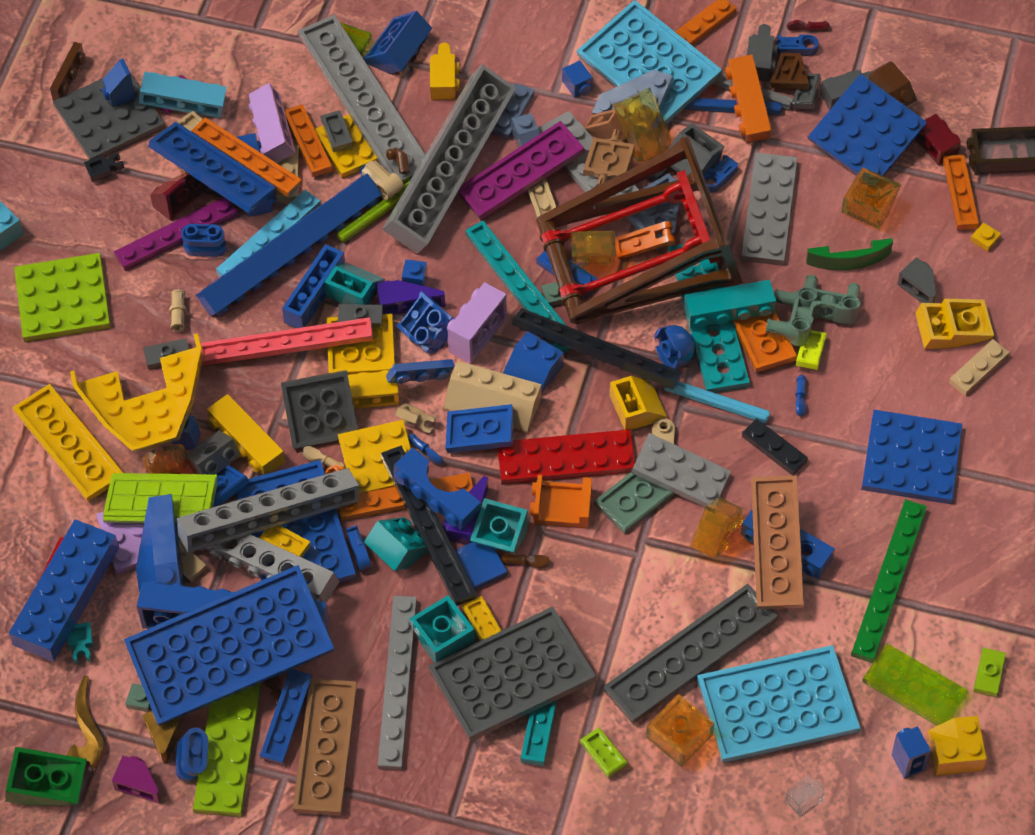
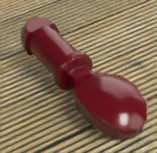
M793 20L786 26L788 30L826 31L829 29L830 24L827 21H808L806 24L801 20Z

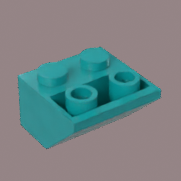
M346 262L335 266L325 280L326 297L342 304L369 305L377 294L376 283H382L385 279Z
M404 517L377 521L364 541L394 571L408 569L427 553L417 530L412 526L411 521Z

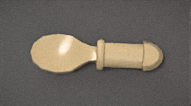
M311 446L304 447L302 453L307 460L312 462L321 460L322 465L328 467L339 465L345 469L342 462H338L328 455H323L318 449Z

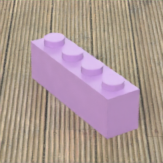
M268 83L248 94L250 99L249 108L254 114L252 120L258 130L256 136L262 146L260 148L261 153L276 163L295 154L279 92Z

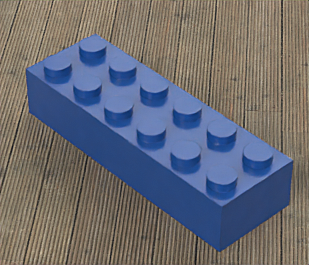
M76 519L73 521L9 631L13 646L55 662L119 549L115 534Z

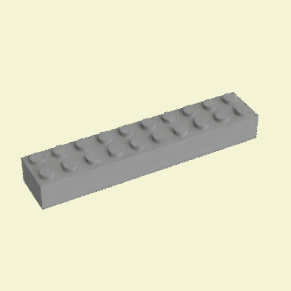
M483 64L472 73L384 225L383 231L416 254L428 245L516 89L513 85Z

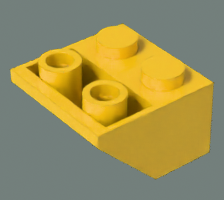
M629 376L610 382V398L624 430L640 428L652 424L661 418L667 419L651 381Z

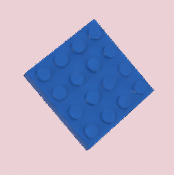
M859 74L808 135V140L875 188L924 129L927 121L865 76Z
M873 410L861 490L951 504L962 423Z

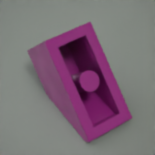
M122 756L112 779L114 789L159 804L161 801L160 794L146 763L136 756Z

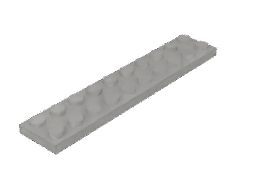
M332 15L298 30L300 39L376 155L381 166L390 174H397L403 184L409 182L425 154L336 16ZM393 148H399L404 151L408 156L410 173L399 174L398 163L388 160L386 151Z

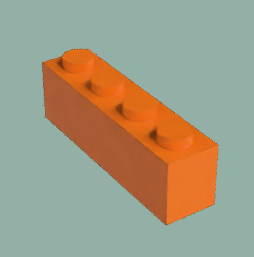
M753 54L728 59L725 75L727 80H731L732 86H729L731 98L736 100L734 111L736 118L740 117L741 124L738 125L740 136L745 137L746 143L771 138V127Z

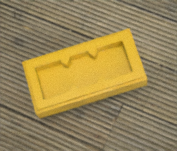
M483 596L461 605L479 641L501 631Z

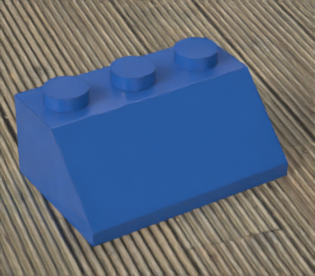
M417 10L394 17L363 59L366 64L388 74L400 73L408 66L407 62L409 59L417 54V48L420 44L428 39V33L432 27Z

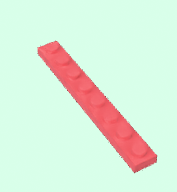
M371 318L203 342L201 344L204 349V356L201 366L373 341Z

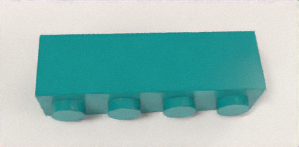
M770 280L685 294L684 309L690 328H701L716 323L724 324L728 321L746 320L756 316H768L775 313L776 298Z

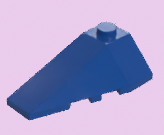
M172 494L149 497L136 565L139 592L142 582L157 581L166 585H185Z

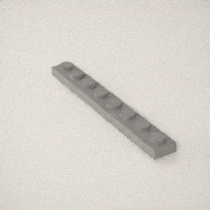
M393 596L378 769L402 771L414 628L409 618L416 615V597Z

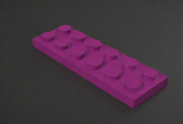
M559 121L462 184L458 194L476 216L483 220L584 154L585 149L568 128Z

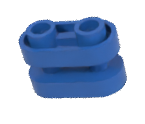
M188 224L181 231L184 250L190 256L218 257L226 251L224 230L219 225Z
M191 728L177 743L175 771L177 777L184 782L194 781L207 766L208 736L200 728Z

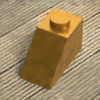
M153 712L145 713L142 715L145 726L163 763H166L180 735L178 724L182 721L180 718L158 726Z

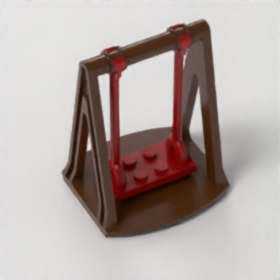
M689 136L680 138L667 151L540 215L536 219L540 231V240L544 243L543 250L547 252L559 287L558 294L562 297L561 303L565 306L569 320L573 324L714 287L736 286L743 283ZM684 159H688L692 170L689 175H686L685 170L677 172L679 180L614 196ZM695 191H699L716 235L713 239H710L693 193ZM665 202L670 204L683 202L695 237L685 242L682 248L587 284L575 283L563 248L564 243L569 238ZM606 215L566 231L559 230L556 228L567 224ZM718 256H724L728 266L723 270L650 288L706 259H709L710 264L718 261ZM649 270L582 304V297L588 292Z

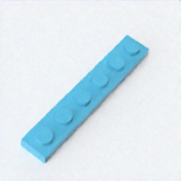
M304 190L217 267V274L219 276L224 275L319 207L321 201L307 190Z

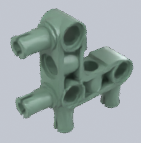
M807 275L803 288L795 291V293L775 289L776 303L792 306L793 311L788 322L768 318L766 332L784 335L791 344L803 346L807 344L810 338L814 318L817 319L819 317L833 320L837 323L854 324L858 320L861 306L859 300L861 287L857 283H850L846 294L816 289L818 278L814 275Z

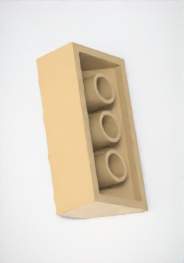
M457 361L449 380L443 410L456 411L512 404L514 407L513 430L528 434L541 401V384Z

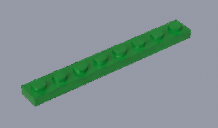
M906 499L904 501L855 640L851 657L870 663L874 662L926 512V505Z

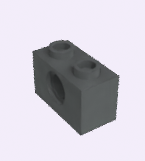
M219 430L184 457L194 474L216 475L239 458L241 453L233 438Z

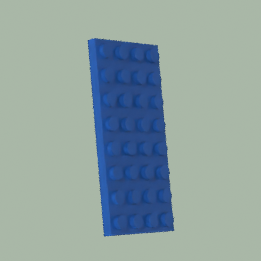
M299 565L124 639L158 726L335 651Z

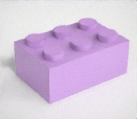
M485 282L480 288L474 290L471 300L467 304H463L459 315L452 319L447 326L449 353L469 364L474 361L507 319V300L504 292Z

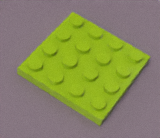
M100 253L14 267L24 342L111 328Z

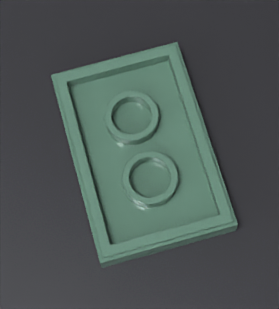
M630 472L594 500V505L625 534L673 497L675 493Z

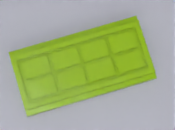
M113 473L105 503L103 522L144 523L149 497L172 494L177 524V518L213 508L218 476L207 474Z

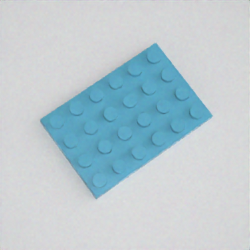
M636 0L632 1L576 51L577 56L615 87L652 70L673 75V83L656 119L662 126L670 122L722 75L721 68Z
M833 645L697 675L698 685L722 763L860 732V725Z

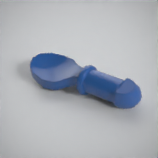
M799 375L796 379V413L798 416H804L807 411V404L804 401L807 378L804 375Z
M415 434L408 435L409 443L418 448L421 453L426 452L432 463L436 465L443 463V458L430 449L428 443L423 442Z

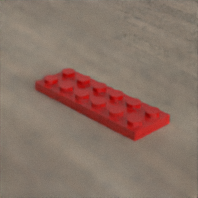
M630 429L513 440V446L497 448L501 485L536 482L538 475H542V480L547 481L630 473L635 464Z

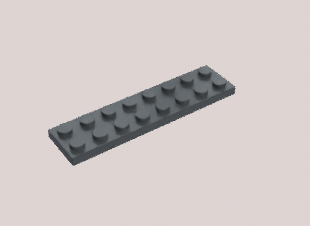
M746 584L603 686V691L629 721L634 724L695 680L697 675L705 673L777 621L778 615L772 609L757 610L756 592L749 584Z

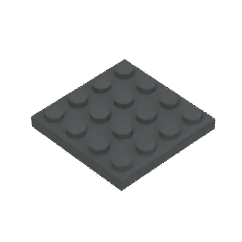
M132 75L136 99L112 107L110 101H105L101 90L104 88L103 78L53 101L54 108L89 160L102 155L106 157L165 129V123L153 106L139 104L140 86Z

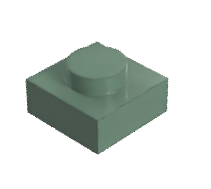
M557 282L541 285L542 295L551 307L562 304V297L558 294L559 287Z
M132 683L125 703L126 708L144 712L150 711L151 707L142 685Z

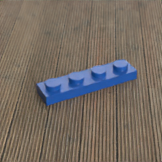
M295 669L288 671L260 753L261 759L283 765L312 680V674Z

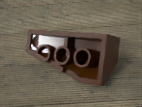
M892 61L873 70L869 75L868 79L903 105L908 106L917 101L911 82Z

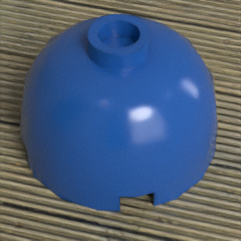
M668 325L656 330L654 340L658 339L659 345L655 347L662 364L678 369L692 359L695 339L682 326Z

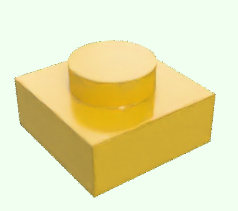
M983 222L973 233L970 241L988 252L1000 239L1001 233Z

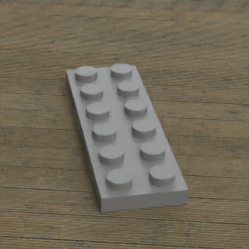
M568 111L543 124L538 129L541 134L561 121L584 147L585 153L563 168L580 188L587 192L596 187L599 179L583 175V169L593 137ZM633 185L614 196L638 191L639 189Z
M755 152L741 255L742 261L784 266L797 157Z

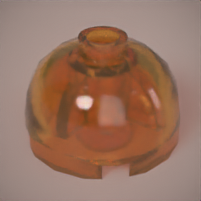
M182 444L164 446L161 451L156 452L154 449L142 456L147 474H183L188 465L187 452Z

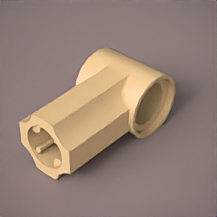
M369 161L362 170V175L368 173L382 193L380 196L384 200L390 199L404 188L401 178L395 173L390 174L377 161Z

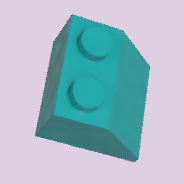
M484 498L470 541L515 553L525 538L531 520L530 514L526 509Z

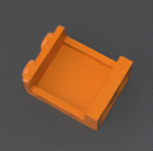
M538 475L537 482H533L532 496H536L535 502L530 504V515L534 516V524L588 528L592 478L583 477V483L576 484L543 481L542 475Z

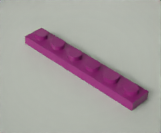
M225 197L114 251L115 257L124 271L183 243L181 231L186 225H220L238 216L237 210L230 200Z

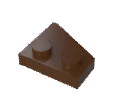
M781 53L770 81L771 88L810 89L801 53Z

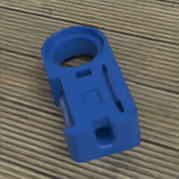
M779 34L777 36V54L801 53V56H811L817 52L819 42L813 35L780 37ZM810 42L814 44V47L806 48L803 44Z
M723 155V159L713 168L710 167L703 174L705 181L707 179H714L717 182L715 185H708L706 183L709 193L718 191L738 171V163L729 156Z
M358 526L346 528L347 538L359 571L370 569V560Z

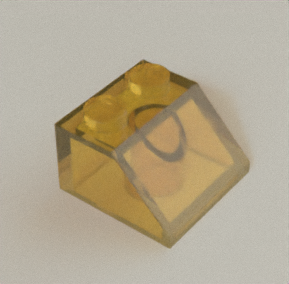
M615 231L571 232L572 263L585 266L589 265V263L609 265L611 262H615Z

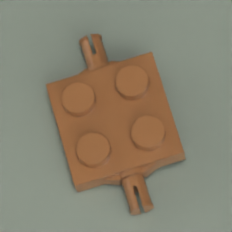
M617 129L613 130L611 139L593 138L583 169V175L599 178L596 187L629 170L635 151V144L620 141L622 131L619 129L618 132Z

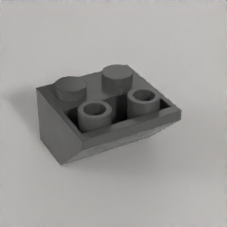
M691 123L679 132L669 148L677 143L680 138L689 136L702 174H704L710 167L713 168L719 163L725 146ZM688 159L670 166L677 172L685 170L686 175L692 172Z

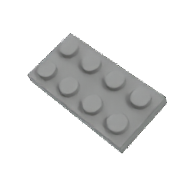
M651 433L648 434L631 473L712 511L731 472Z

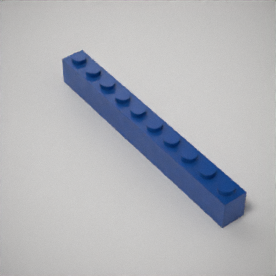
M368 173L359 177L198 292L196 297L210 316L216 313L220 316L229 309L227 305L234 301L236 304L246 297L244 293L249 289L253 292L261 287L263 279L267 277L270 280L279 274L278 269L281 266L288 267L296 261L295 256L300 253L303 256L311 251L313 243L317 241L320 244L329 238L327 233L331 230L337 232L345 226V220L348 218L353 220L361 215L362 212L360 210L363 207L370 208L378 202L376 198L382 195V193Z

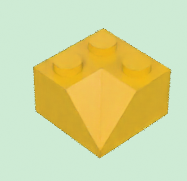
M978 716L953 718L928 730L936 776L984 770L987 758Z

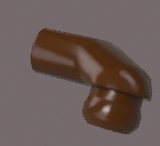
M399 148L388 149L386 157L388 160L398 163L399 174L410 173L407 154Z

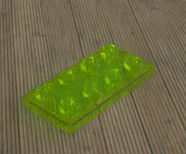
M888 643L884 646L862 680L866 685L936 726L951 720L969 691Z

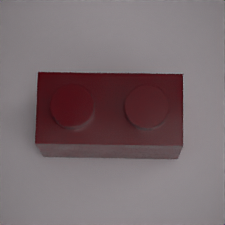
M937 114L926 118L927 125L915 139L936 164L940 165L943 163V156L959 155L961 141L958 135L954 134L948 128L947 123L940 119Z

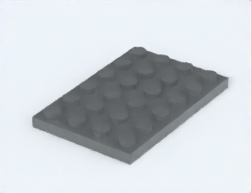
M554 607L548 608L428 666L431 675L470 742L597 681L596 675Z

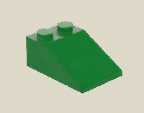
M15 747L5 791V802L28 806L78 805L87 759Z

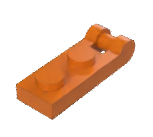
M665 221L614 237L617 258L622 260L656 248L674 245L675 238L671 234L673 229L672 223ZM662 232L663 237L658 238L657 234Z

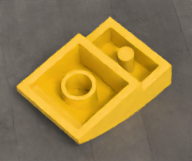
M945 298L942 303H921L915 312L924 349L965 346L994 337L985 300Z

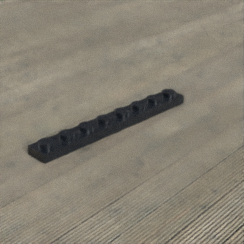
M521 308L513 317L512 325L523 331L531 332L543 339L551 340L563 347L571 348L583 355L591 356L603 363L611 364L623 371H628L643 379L656 382L663 387L673 389L681 378L682 372L526 309Z
M402 445L382 452L381 459L450 598L456 606L476 599V593L436 513L431 510L427 502L422 498L418 499L415 497L411 489L406 485L399 484L394 477V464L406 454Z

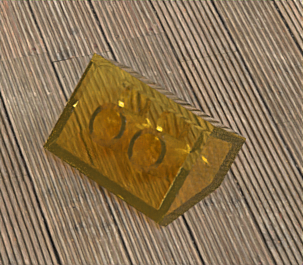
M650 87L612 104L629 144H635L634 157L637 162L646 161L665 152L673 141Z

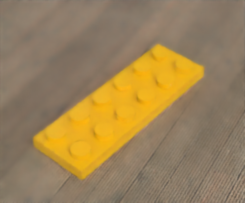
M50 384L12 407L14 413L87 502L109 489L113 473H123Z

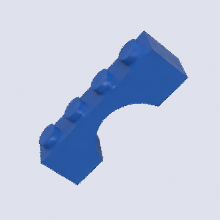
M412 447L394 464V477L396 481L401 485H406L411 489L415 497L418 499L422 498L428 503L431 510L436 513L439 512L451 526H456L462 531L480 513L481 502L464 488L454 492H446L434 487L427 476L430 461Z

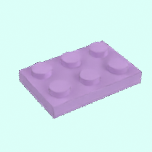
M104 512L96 514L100 528L116 535L119 549L112 560L116 574L136 568L144 523H104Z

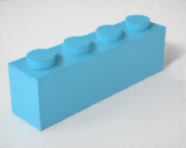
M144 72L139 104L187 113L194 111L198 115L221 119L227 87L197 80L182 79L176 76L161 75L155 72Z

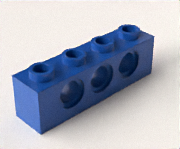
M326 244L324 245L283 306L284 323L295 328L307 326L326 297L325 280L335 266L345 263L343 251Z
M753 510L742 522L741 535L749 542H754ZM800 529L801 553L810 554L809 556L801 554L802 571L808 576H814L819 579L833 560L835 548Z

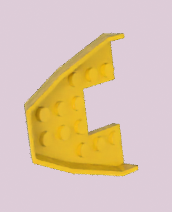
M198 333L194 334L195 348L160 358L167 388L128 400L124 399L118 371L79 382L75 371H70L72 384L102 425L129 449L137 453L180 439L194 403L204 349Z

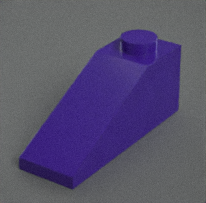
M400 280L376 283L379 305L383 306V314L396 315L408 313L420 296L419 293L421 291L430 296L440 307L446 306L445 293L442 290Z
M483 476L469 491L472 496L481 502L480 510L489 489L488 477ZM479 514L462 531L456 526H451L445 519L443 529L449 541L465 545L471 543L470 540Z

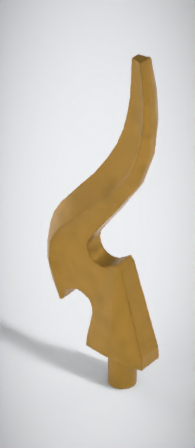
M84 675L76 694L74 706L77 721L86 738V745L77 747L73 744L66 755L87 759L86 763H89L92 770H94L102 758L104 741L87 708L86 691L89 676Z

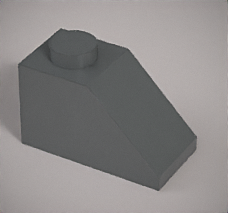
M916 257L899 273L897 285L921 303H934L936 292L933 269L928 263L922 262Z

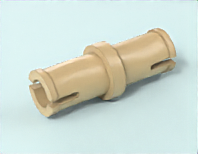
M176 289L171 292L172 302L169 308V314L171 315L170 328L174 332H182L185 329L184 316L187 313L185 292Z

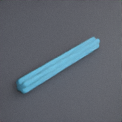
M678 381L673 389L664 387L665 391L754 420L757 418L763 423H767L770 416V411L680 381Z

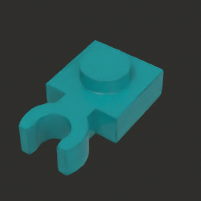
M90 622L75 624L68 637L69 649L74 650L72 657L75 664H78V657L80 655H86L87 662L91 661V654L88 647H93L92 626Z

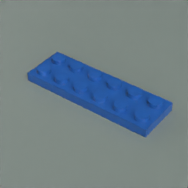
M174 122L149 140V148L248 213L275 193L276 187L178 122Z

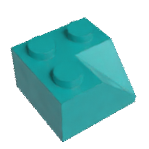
M449 595L409 618L423 649L434 663L475 642L474 628Z

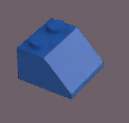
M527 331L514 347L503 374L541 384L542 393L564 367V352Z

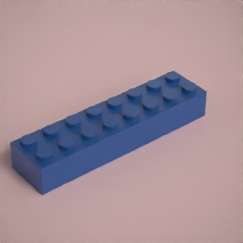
M157 581L142 582L137 602V610L142 628L149 629L233 592L227 589L210 590L202 586L193 588L185 587L181 584L166 585ZM313 599L328 633L329 617L327 603Z

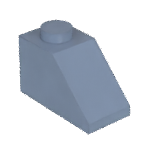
M532 113L512 118V135L518 148L540 134Z

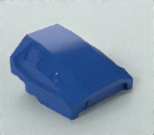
M421 291L416 302L400 323L398 322L396 326L424 351L433 354L446 344L448 340L447 326L455 318L441 308L430 296Z

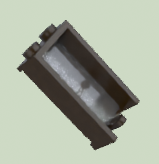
M1035 126L972 129L970 137H967V150H971L969 165L973 167L974 175H978V173L1035 171Z

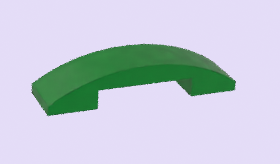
M893 239L871 241L870 248L834 253H830L829 246L808 248L806 264L827 270H852L866 267L883 260L891 254Z

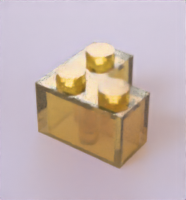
M721 497L708 504L690 547L713 558L721 553L724 554L729 545V541H727L729 533L732 534L734 529H738L742 524L744 516H741L744 508Z

